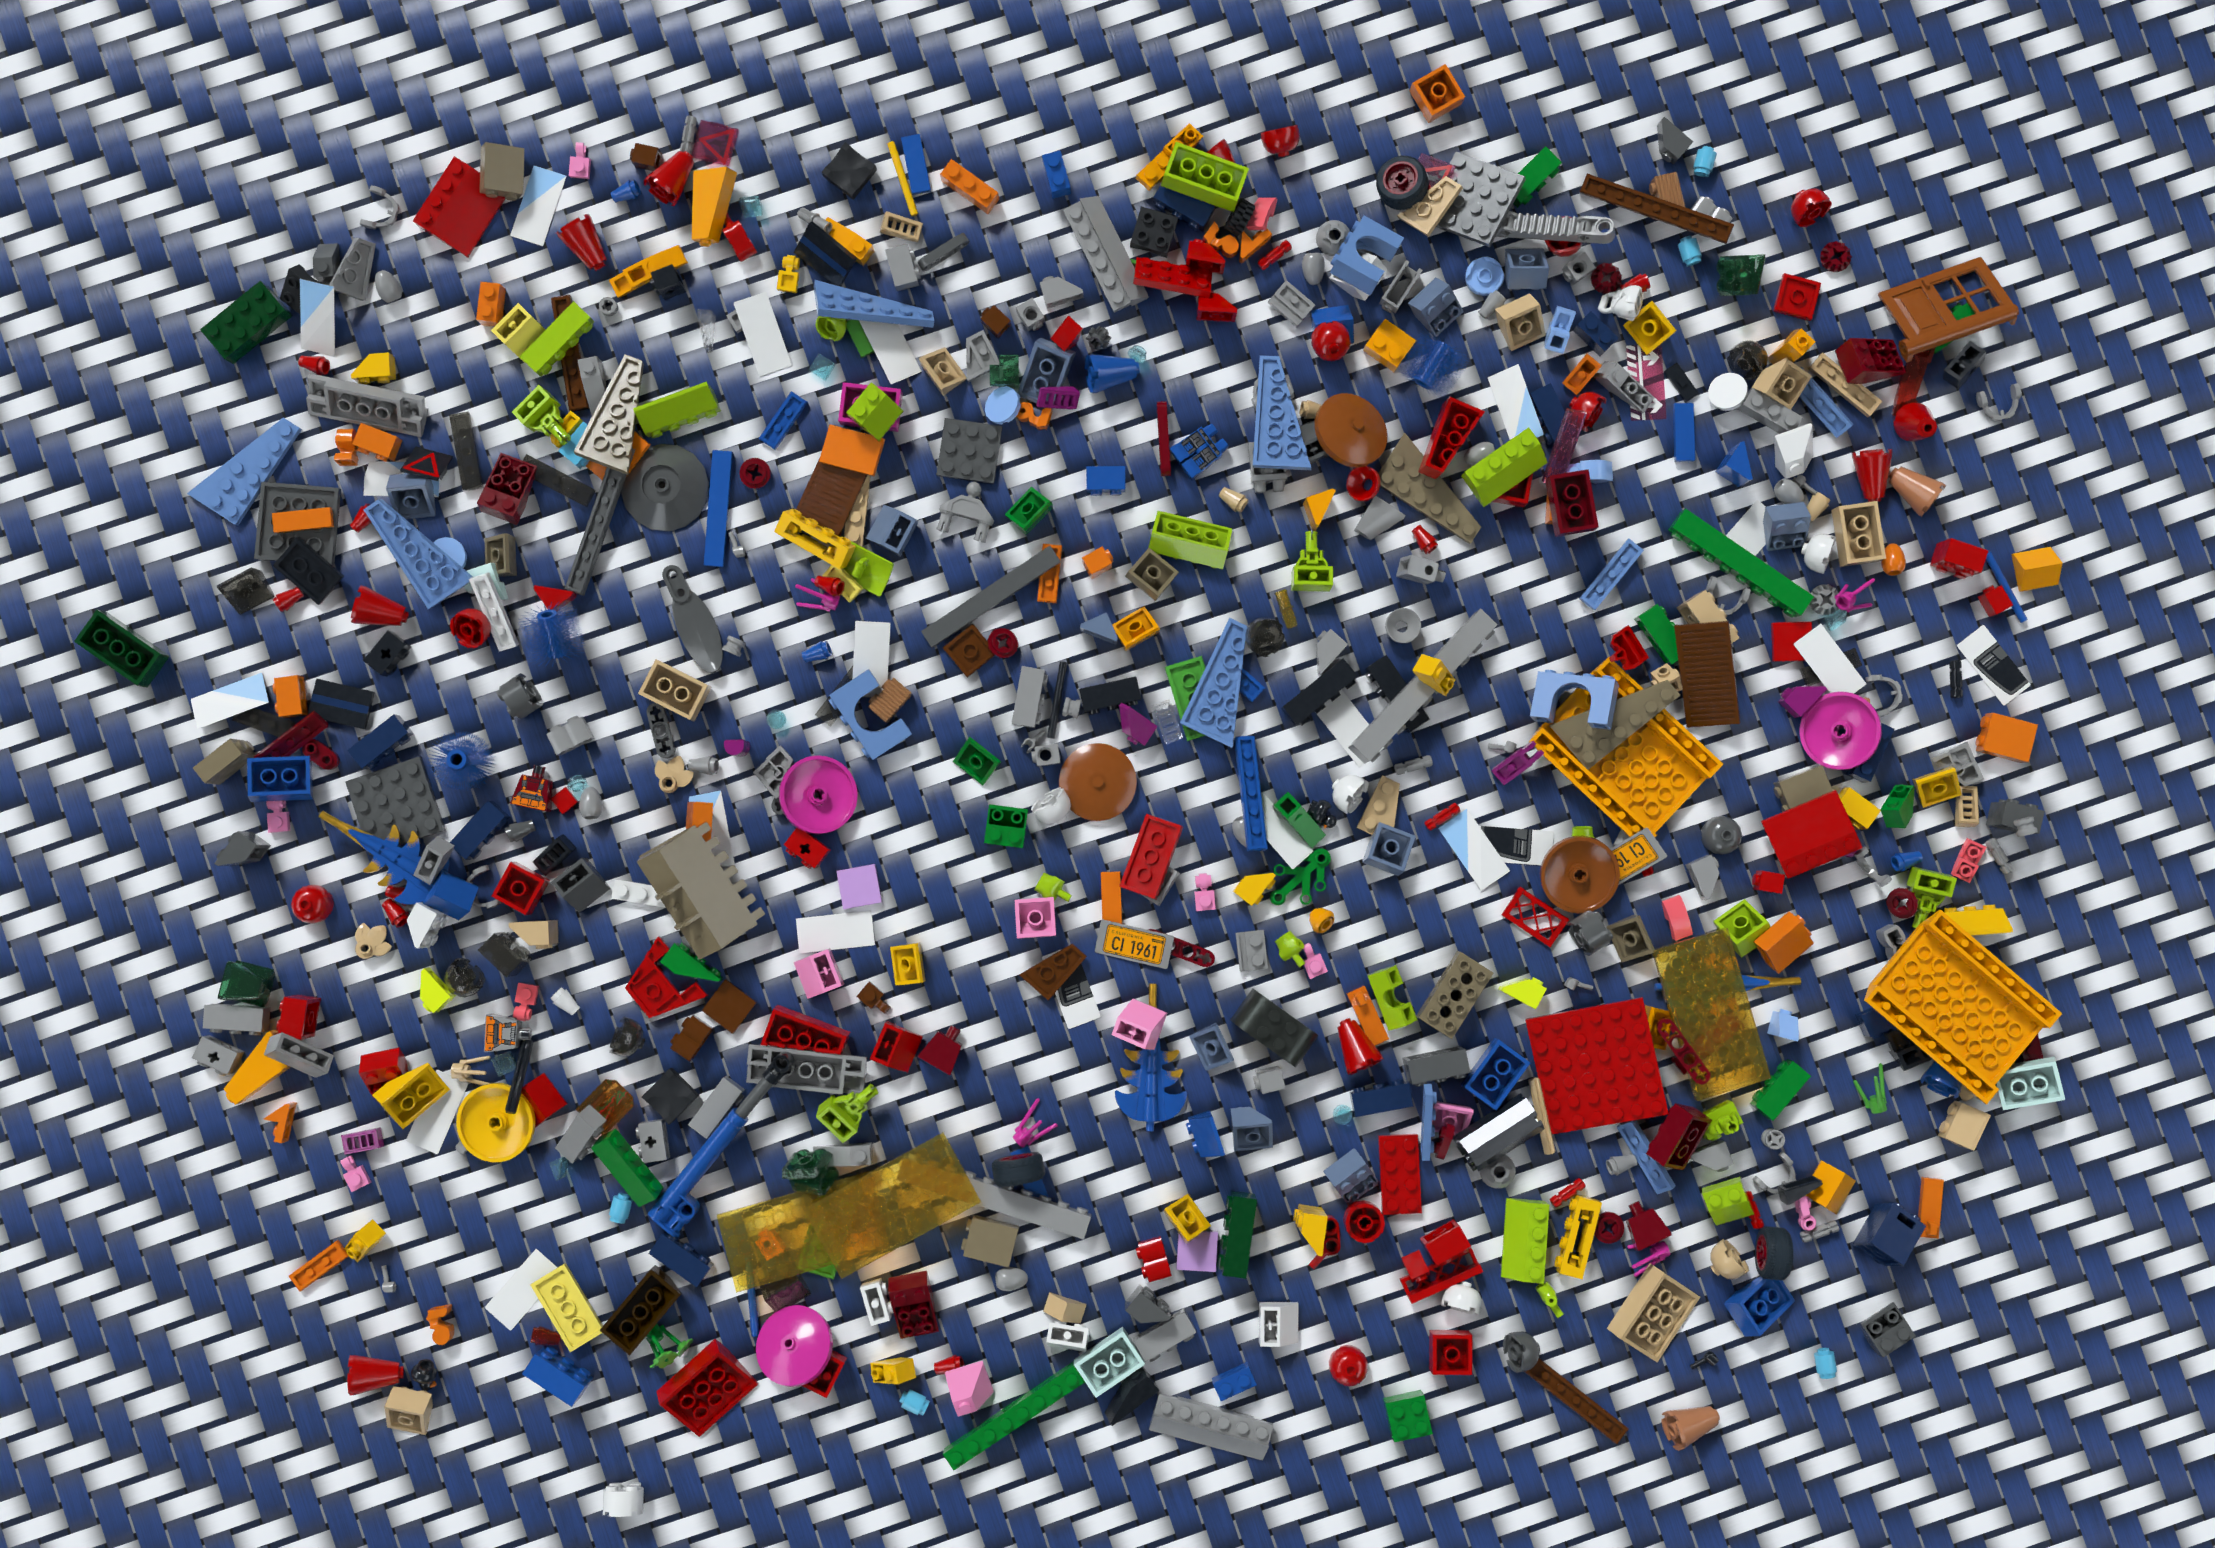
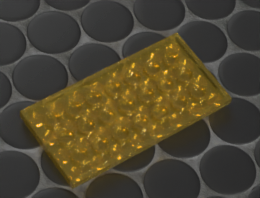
M1728 928L1715 930L1655 949L1652 954L1671 1019L1710 1072L1711 1078L1704 1085L1697 1084L1687 1072L1695 1100L1700 1101L1770 1079V1072ZM1677 1038L1679 1047H1681L1683 1045V1040L1681 1038ZM1686 1054L1684 1056L1686 1064H1692L1695 1060L1693 1054ZM1697 1066L1694 1067L1698 1074L1696 1078L1704 1079L1706 1072H1701Z
M942 1132L805 1207L804 1211L842 1279L981 1203V1199L945 1133Z
M871 1171L716 1214L736 1293L890 1248Z

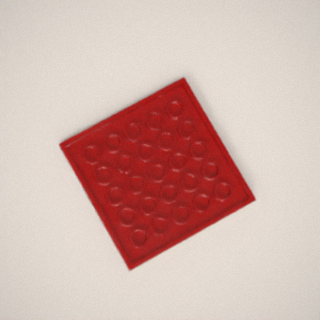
M1643 997L1525 1019L1552 1134L1669 1114Z

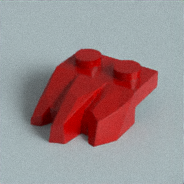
M1629 625L1611 636L1610 647L1615 652L1609 659L1611 662L1620 660L1624 670L1634 669L1649 658Z

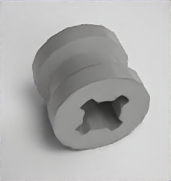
M728 635V642L723 646L722 650L740 657L742 654L741 649L745 647L746 643Z
M1066 697L1062 716L1071 715L1077 719L1081 700L1077 699L1074 701Z
M2033 816L2013 821L2018 829V837L2038 832L2033 824Z
M1768 1128L1761 1135L1762 1143L1771 1149H1780L1785 1143L1784 1134L1776 1129Z

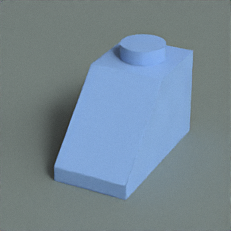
M1780 1009V1012L1773 1011L1767 1034L1798 1042V1017L1791 1016L1792 1012Z

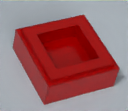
M568 787L563 788L551 798L562 814H565L579 803Z

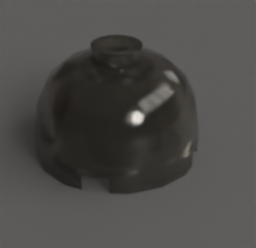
M1746 340L1738 343L1729 351L1727 362L1735 374L1740 373L1745 376V380H1754L1766 368L1768 355L1764 347L1758 342Z
M1267 617L1253 620L1248 625L1245 633V641L1248 648L1262 657H1268L1271 653L1275 654L1278 652L1285 638L1284 633H1282V624L1275 619Z
M465 958L455 959L445 971L444 976L449 992L464 998L475 995L486 981L481 969L477 965L473 967L468 964L470 960Z
M623 1016L620 1020L623 1023L622 1026L616 1027L610 1043L612 1050L609 1053L626 1057L633 1055L637 1049H642L645 1038H643L642 1026L637 1021Z

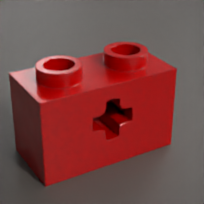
M798 828L794 830L784 843V846L787 847L786 852L793 857L798 855L803 859L801 863L809 869L812 867L818 868L831 851V849L810 833ZM809 844L810 846L808 849L810 850V852L803 853L804 849L802 848V846H807Z

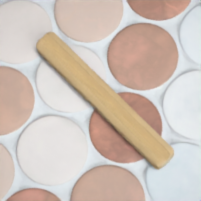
M1535 1077L1529 1079L1528 1083L1534 1110L1537 1113L1536 1119L1537 1121L1541 1120L1545 1128L1540 1132L1544 1154L1550 1155L1555 1153L1556 1150L1540 1079Z

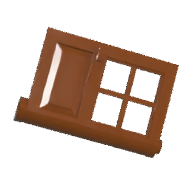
M1982 257L1878 293L1881 301L1906 337V339L1899 341V350L1906 363L1912 361L1914 354L2007 321L2012 326L2016 323L2017 315H2019L2017 305L2013 304ZM1975 271L1985 286L1967 293L1957 277ZM1952 279L1962 295L1943 301L1934 285ZM1989 291L1999 306L1980 312L1970 297ZM1965 299L1975 314L1956 320L1947 305Z

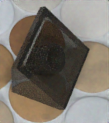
M252 567L217 585L218 590L240 615L275 597L263 572Z
M793 1259L758 1279L764 1301L775 1312L784 1307L792 1306L812 1294L799 1270L796 1269Z

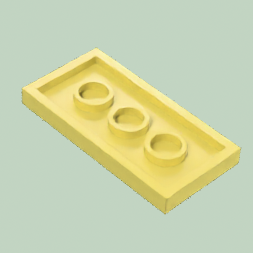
M566 1263L530 1284L570 1352L602 1333L600 1331L603 1327L601 1321Z

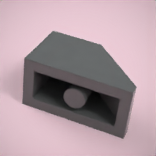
M1665 117L1657 125L1659 153L1666 162H1671L1674 165L1693 141Z
M318 244L313 256V277L319 282L330 283L340 266L339 244Z

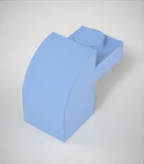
M1560 306L1556 307L1546 333L1545 349L1561 354L1564 353L1576 311Z
M1585 460L1580 461V463L1566 465L1567 473L1589 469L1591 483L1597 484L1613 481L1612 462Z

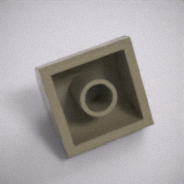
M1148 548L1127 572L1125 577L1156 601L1179 572Z

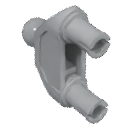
M971 482L966 487L968 496L960 495L940 506L941 515L936 529L939 531L943 529V532L948 533L952 516L956 515L978 523L974 540L986 543L989 527L993 525L994 520L981 500L975 499L981 493L980 484Z

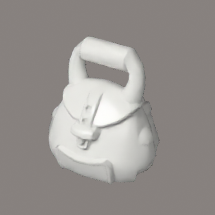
M1632 285L1617 292L1607 293L1601 297L1598 310L1603 314L1613 313L1619 318L1633 321L1638 316L1642 306V288ZM1612 297V301H1611L1610 307H1609V308H1606V307H1607V304H1608V301H1609V298Z

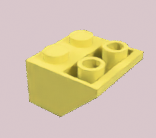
M517 303L491 331L519 357L546 329Z

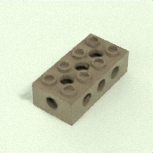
M1457 951L1416 1017L1448 1038L1453 1039L1494 973L1464 953ZM1467 973L1469 980L1463 984L1461 976ZM1453 990H1457L1459 994L1455 1000L1451 999V992ZM1446 1006L1448 1013L1445 1016H1441L1440 1010Z

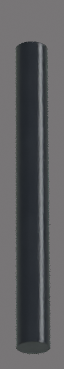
M1063 661L1059 663L1047 738L1055 739L1067 662Z

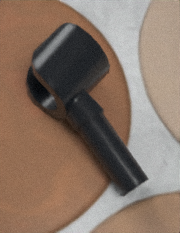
M1708 1351L1701 1360L1691 1364L1690 1367L1693 1370L1706 1362L1714 1366L1719 1359L1713 1352Z

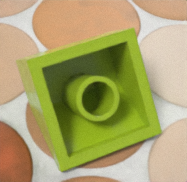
M871 382L846 413L849 418L880 441L904 411L887 394Z
M1745 899L1713 921L1729 946L1741 958L1756 948L1754 941L1770 928L1769 922Z
M1741 1177L1702 1188V1195L1716 1226L1754 1215Z

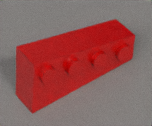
M1449 397L1442 404L1418 472L1437 479L1447 468L1485 411Z

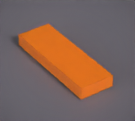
M331 507L272 513L274 533L334 527Z
M1043 544L1042 550L1051 546L1061 561L1062 545ZM1061 563L1039 577L1037 602L1057 604Z
M1120 871L1101 872L1102 920L1122 924L1121 887H1119Z
M337 1240L290 1274L289 1278L299 1292H301L349 1256L341 1242Z

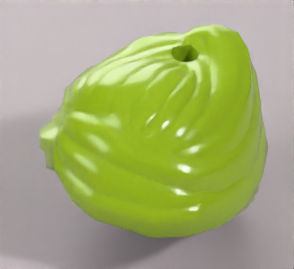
M817 317L816 329L821 337L838 341L842 339L846 332L847 319Z

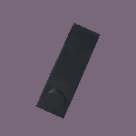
M1143 1366L1123 1380L1107 1407L1105 1414L1111 1426L1115 1425L1160 1391L1154 1379Z

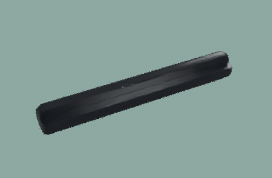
M522 1040L505 1108L508 1114H515L517 1112L533 1047L532 1040Z

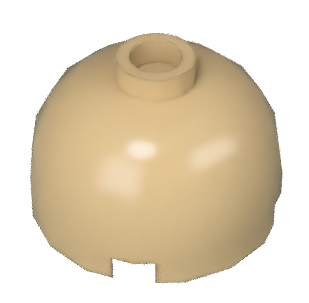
M1722 1239L1711 1250L1710 1260L1713 1264L1711 1269L1717 1276L1721 1274L1726 1279H1737L1749 1271V1267L1745 1260L1741 1262L1739 1257L1741 1254L1727 1240L1724 1241Z

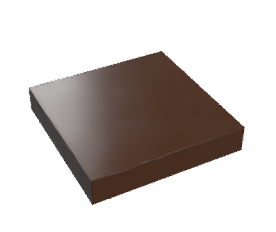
M973 623L943 647L967 678L995 656L988 649V641Z
M725 979L702 1011L734 1034L757 1001Z

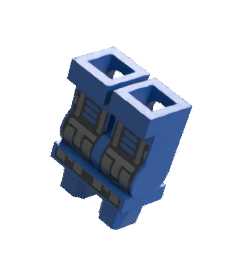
M1213 424L1204 428L1201 426L1170 448V453L1181 465L1191 481L1222 457V453L1229 447L1223 438L1215 444L1211 440L1218 433Z

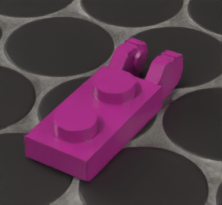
M1534 741L1518 749L1491 770L1503 785L1532 766L1544 754L1542 750L1537 751L1531 757L1526 754L1535 747L1536 743Z

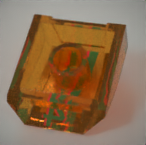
M605 1079L576 1110L580 1113L590 1104L607 1120L603 1125L604 1131L601 1133L603 1135L610 1132L634 1107L633 1096L616 1080Z

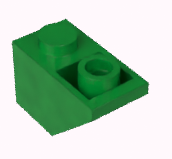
M1895 785L1880 809L1887 828H1906L1913 816L1914 785Z

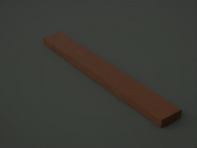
M1588 173L1580 189V193L1724 244H1727L1734 227L1732 223Z

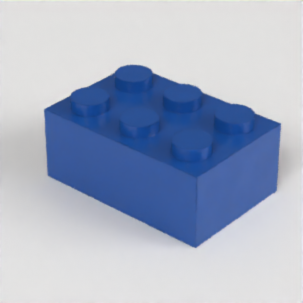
M310 756L247 758V788L250 802L313 799L312 760Z
M1494 1038L1461 1086L1488 1106L1497 1110L1530 1065V1062L1502 1041Z
M543 1346L535 1353L522 1375L572 1407L581 1398L594 1377L590 1375L591 1373L587 1369L574 1365V1361L570 1358H563L557 1354L558 1351L555 1348Z

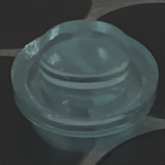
M1134 345L1129 349L1128 356L1138 363L1145 362L1147 352L1143 347Z
M772 710L767 715V724L773 729H780L786 723V716L780 710Z
M582 775L574 776L568 779L567 787L569 790L578 792L585 788L584 786L587 785V781Z
M1338 1105L1333 1110V1118L1338 1124H1347L1352 1119V1110L1346 1105Z

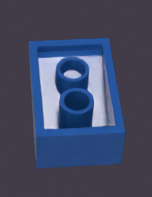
M1210 1110L1188 1117L1189 1123H1186L1189 1135L1193 1134L1195 1141L1192 1142L1195 1154L1199 1153L1200 1157L1224 1156L1225 1153Z
M1759 1276L1736 1291L1724 1305L1744 1337L1761 1336L1795 1300L1782 1280L1764 1279Z

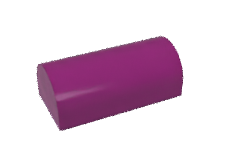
M743 739L725 740L724 748L730 755L744 757L749 753L750 742Z

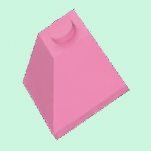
M983 1361L945 1372L952 1403L958 1417L977 1411L994 1392Z

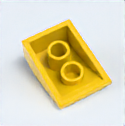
M426 1063L387 1082L372 1096L390 1117L404 1129L450 1089L430 1064Z

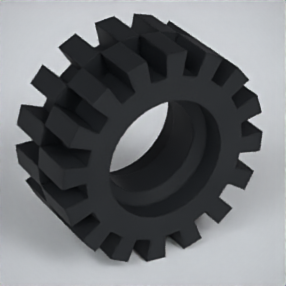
M1240 198L1237 201L1234 212L1230 213L1224 229L1239 236L1248 224L1255 205Z

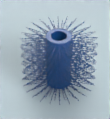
M1431 338L1430 341L1429 339H1424L1421 341L1423 345L1420 347L1422 348L1419 349L1421 353L1418 354V358L1415 356L1417 360L1411 363V368L1405 372V375L1409 376L1408 378H1414L1412 381H1415L1425 389L1432 390L1434 393L1438 392V390L1441 392L1447 388L1445 387L1448 385L1446 383L1451 381L1449 380L1452 378L1450 376L1455 374L1453 373L1456 371L1454 369L1459 367L1457 365L1460 364L1458 362L1461 361V358L1458 357V352L1452 349L1454 347H1450L1449 344L1445 343V339L1444 342Z
M548 606V610L546 608L545 611L541 610L542 612H538L536 617L532 615V620L525 618L530 621L529 623H533L525 626V628H532L528 631H524V626L520 624L523 636H525L530 650L529 652L532 654V659L538 657L539 660V657L542 656L544 660L548 657L549 661L554 659L556 662V658L558 660L560 657L563 658V656L570 658L566 655L567 653H584L570 652L573 651L570 649L582 646L579 643L577 631L573 632L577 630L575 629L576 627L574 626L573 630V627H570L567 623L570 621L564 619V617L572 619V622L575 619L574 621L577 624L578 620L575 614L569 616L565 614L566 612L560 611L559 613L554 610L556 606L552 610ZM535 652H536V653H537V652H540V653H538V654H541V655L536 656V657H533V655H534V656L537 655V654H535Z
M455 732L456 736L453 735L452 738L450 736L445 742H440L441 746L435 745L441 749L436 750L446 754L447 757L432 755L439 758H435L434 760L436 761L430 763L439 762L436 763L438 769L441 770L439 771L441 774L439 781L442 779L445 785L449 778L455 784L456 782L458 784L459 781L458 789L462 790L463 788V790L467 789L468 791V786L473 788L472 785H475L472 783L473 781L477 783V780L481 777L485 780L483 776L490 778L484 774L488 772L476 766L491 767L485 764H494L488 763L494 759L484 761L488 759L483 748L485 741L481 744L482 741L477 735H475V740L477 739L474 744L469 738L465 740L466 733L459 734Z

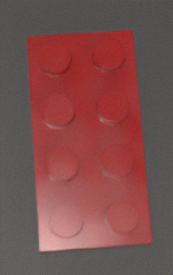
M1146 257L1136 258L1133 284L1210 298L1212 271L1205 268H1192L1184 264H1171L1167 261H1155Z
M1146 814L1119 887L1157 900L1183 826Z
M1418 1134L1378 1135L1382 1214L1422 1213Z

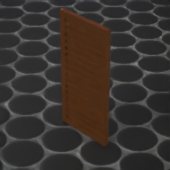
M818 460L796 510L800 511L805 518L816 520L819 526L832 529L835 532L834 534L840 537L867 475L820 463Z
M1729 621L1676 624L1674 628L1683 688L1686 727L1740 724Z

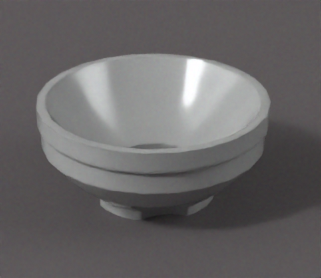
M1338 220L1325 222L1316 234L1318 248L1324 254L1335 256L1350 231L1349 228ZM1332 230L1339 231L1340 238L1332 240L1329 237V232Z
M1396 609L1387 617L1385 623L1386 632L1395 642H1411L1420 633V618L1411 609ZM1400 621L1407 624V630L1403 633L1396 629V624Z
M1504 1155L1480 1170L1479 1173L1486 1185L1492 1188H1504L1515 1177V1165L1507 1155ZM1498 1166H1502L1505 1169V1174L1501 1178H1497L1494 1175V1170Z

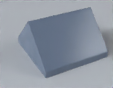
M1107 612L1080 625V632L1115 645L1118 642V637Z
M1217 1023L1189 1035L1206 1071L1234 1061Z

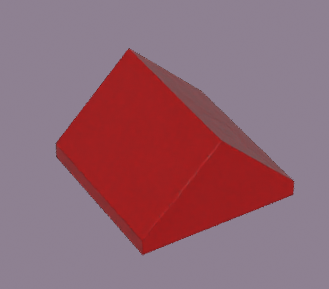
M545 1073L522 1087L521 1093L527 1098L534 1110L535 1128L568 1104Z

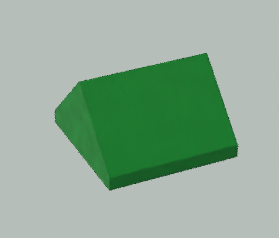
M1030 487L1005 515L1027 535L1053 508V504L1034 488Z
M971 737L967 739L953 760L957 766L981 785L986 783L1002 763Z

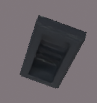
M563 834L558 836L533 863L547 876L576 847ZM554 848H556V850L561 854V856H559L555 852ZM548 853L556 860L555 862L547 855ZM542 859L550 865L549 868L543 863Z
M1809 1176L1779 1185L1777 1189L1780 1200L1786 1205H1790L1823 1184L1815 1176Z

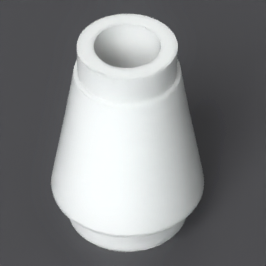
M562 987L550 998L554 1001L553 1004L571 1015L580 1008L568 990H564Z

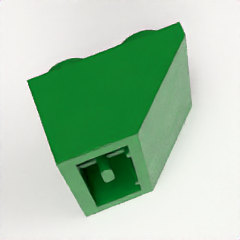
M989 804L984 843L1024 848L1028 809Z

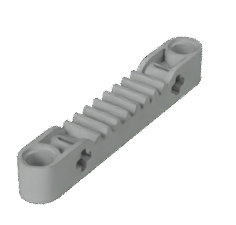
M1511 211L1508 212L1496 237L1599 244L1610 243L1616 236L1614 223L1607 217L1580 216L1577 218L1573 216L1569 218L1565 216L1562 218L1560 215L1557 217L1553 215L1547 217L1544 214L1541 216L1537 214L1531 216L1529 213L1523 215L1522 213L1517 214ZM1603 229H1609L1607 232H1600Z

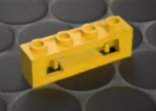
M796 509L783 511L774 531L838 569L847 567L856 548L848 538L835 535L832 529L819 526L816 520L805 518ZM803 530L826 544H832V546L826 547L805 534H798V532L801 533Z
M1577 1194L1570 1200V1216L1565 1220V1235L1561 1237L1559 1248H1561L1560 1255L1556 1256L1554 1263L1556 1271L1560 1274L1583 1279L1602 1205L1600 1201ZM1579 1217H1581V1219L1587 1221H1584L1580 1240L1577 1247V1252H1579L1578 1256H1576V1254L1570 1252H1573L1578 1228L1580 1225V1221L1578 1219Z

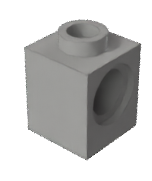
M1586 252L1567 263L1562 271L1565 280L1574 285L1591 274L1596 267ZM1578 266L1581 269V273H1576L1573 267Z
M1033 298L1016 307V312L1028 332L1032 329L1036 331L1043 326L1045 318ZM1033 312L1037 317L1034 320H1029L1026 318V315Z
M1058 743L1034 747L1035 751L1031 752L1033 763H1037V767L1061 764ZM1044 750L1051 752V758L1048 761H1043L1040 758V754Z

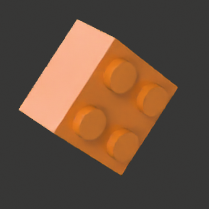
M1446 64L1413 82L1409 90L1428 123L1462 105L1465 98Z

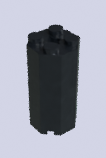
M1520 1093L1498 1107L1497 1110L1490 1112L1456 1134V1138L1453 1140L1461 1155H1464L1467 1159V1163L1472 1171L1478 1170L1479 1172L1545 1128L1541 1120L1537 1121V1113Z

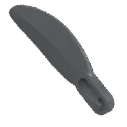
M669 565L664 568L662 577L673 599L672 612L679 636L698 666L706 672L714 673L720 669L723 659L722 642L717 624L705 603L691 591L682 570L678 566ZM672 571L676 572V577L674 579L670 577V573ZM680 589H683L685 592L683 596L678 595Z

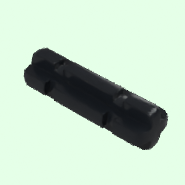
M1953 660L1949 662V668L1951 669L1950 687H1952L1950 697L1961 698L1963 696V690L1961 689L1962 671H1960L1962 662L1960 660Z

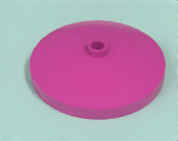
M1832 692L1819 697L1803 714L1800 723V740L1806 753L1816 763L1835 770L1852 769L1865 763L1876 752L1882 736L1881 720L1875 708L1864 698L1849 692ZM1841 728H1844V730H1846V733L1840 735L1839 730Z
M810 756L799 760L784 774L779 787V802L784 815L795 827L807 833L824 834L840 828L850 819L857 804V786L852 774L842 763L826 756ZM815 793L819 794V799L814 798Z
M793 1305L776 1311L766 1320L757 1338L756 1356L762 1372L773 1382L787 1387L802 1386L813 1381L822 1373L831 1357L833 1337L830 1326L820 1313L806 1306Z

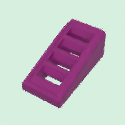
M1073 386L1040 387L1036 406L1056 409H1077L1080 392Z
M381 1127L341 1135L344 1155L384 1147ZM369 1134H372L374 1145H371ZM362 1135H365L367 1146H364ZM357 1136L360 1146L359 1148H357L355 1137ZM347 1138H351L353 1149H349Z

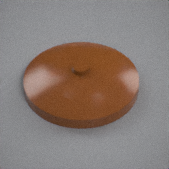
M1348 393L1336 394L1328 398L1316 413L1315 432L1317 439L1324 451L1335 461L1349 467H1365L1376 461L1384 452L1387 444L1385 422L1378 410L1364 398Z
M1094 743L1078 748L1065 760L1059 775V788H1063L1071 802L1070 810L1087 820L1104 821L1118 816L1129 806L1136 791L1137 779L1131 761L1122 751L1107 744Z
M1571 836L1557 842L1546 853L1540 868V881L1546 896L1558 908L1571 913H1584L1587 910L1594 911L1605 905L1616 892L1620 879L1618 861L1613 852L1603 842L1589 836Z

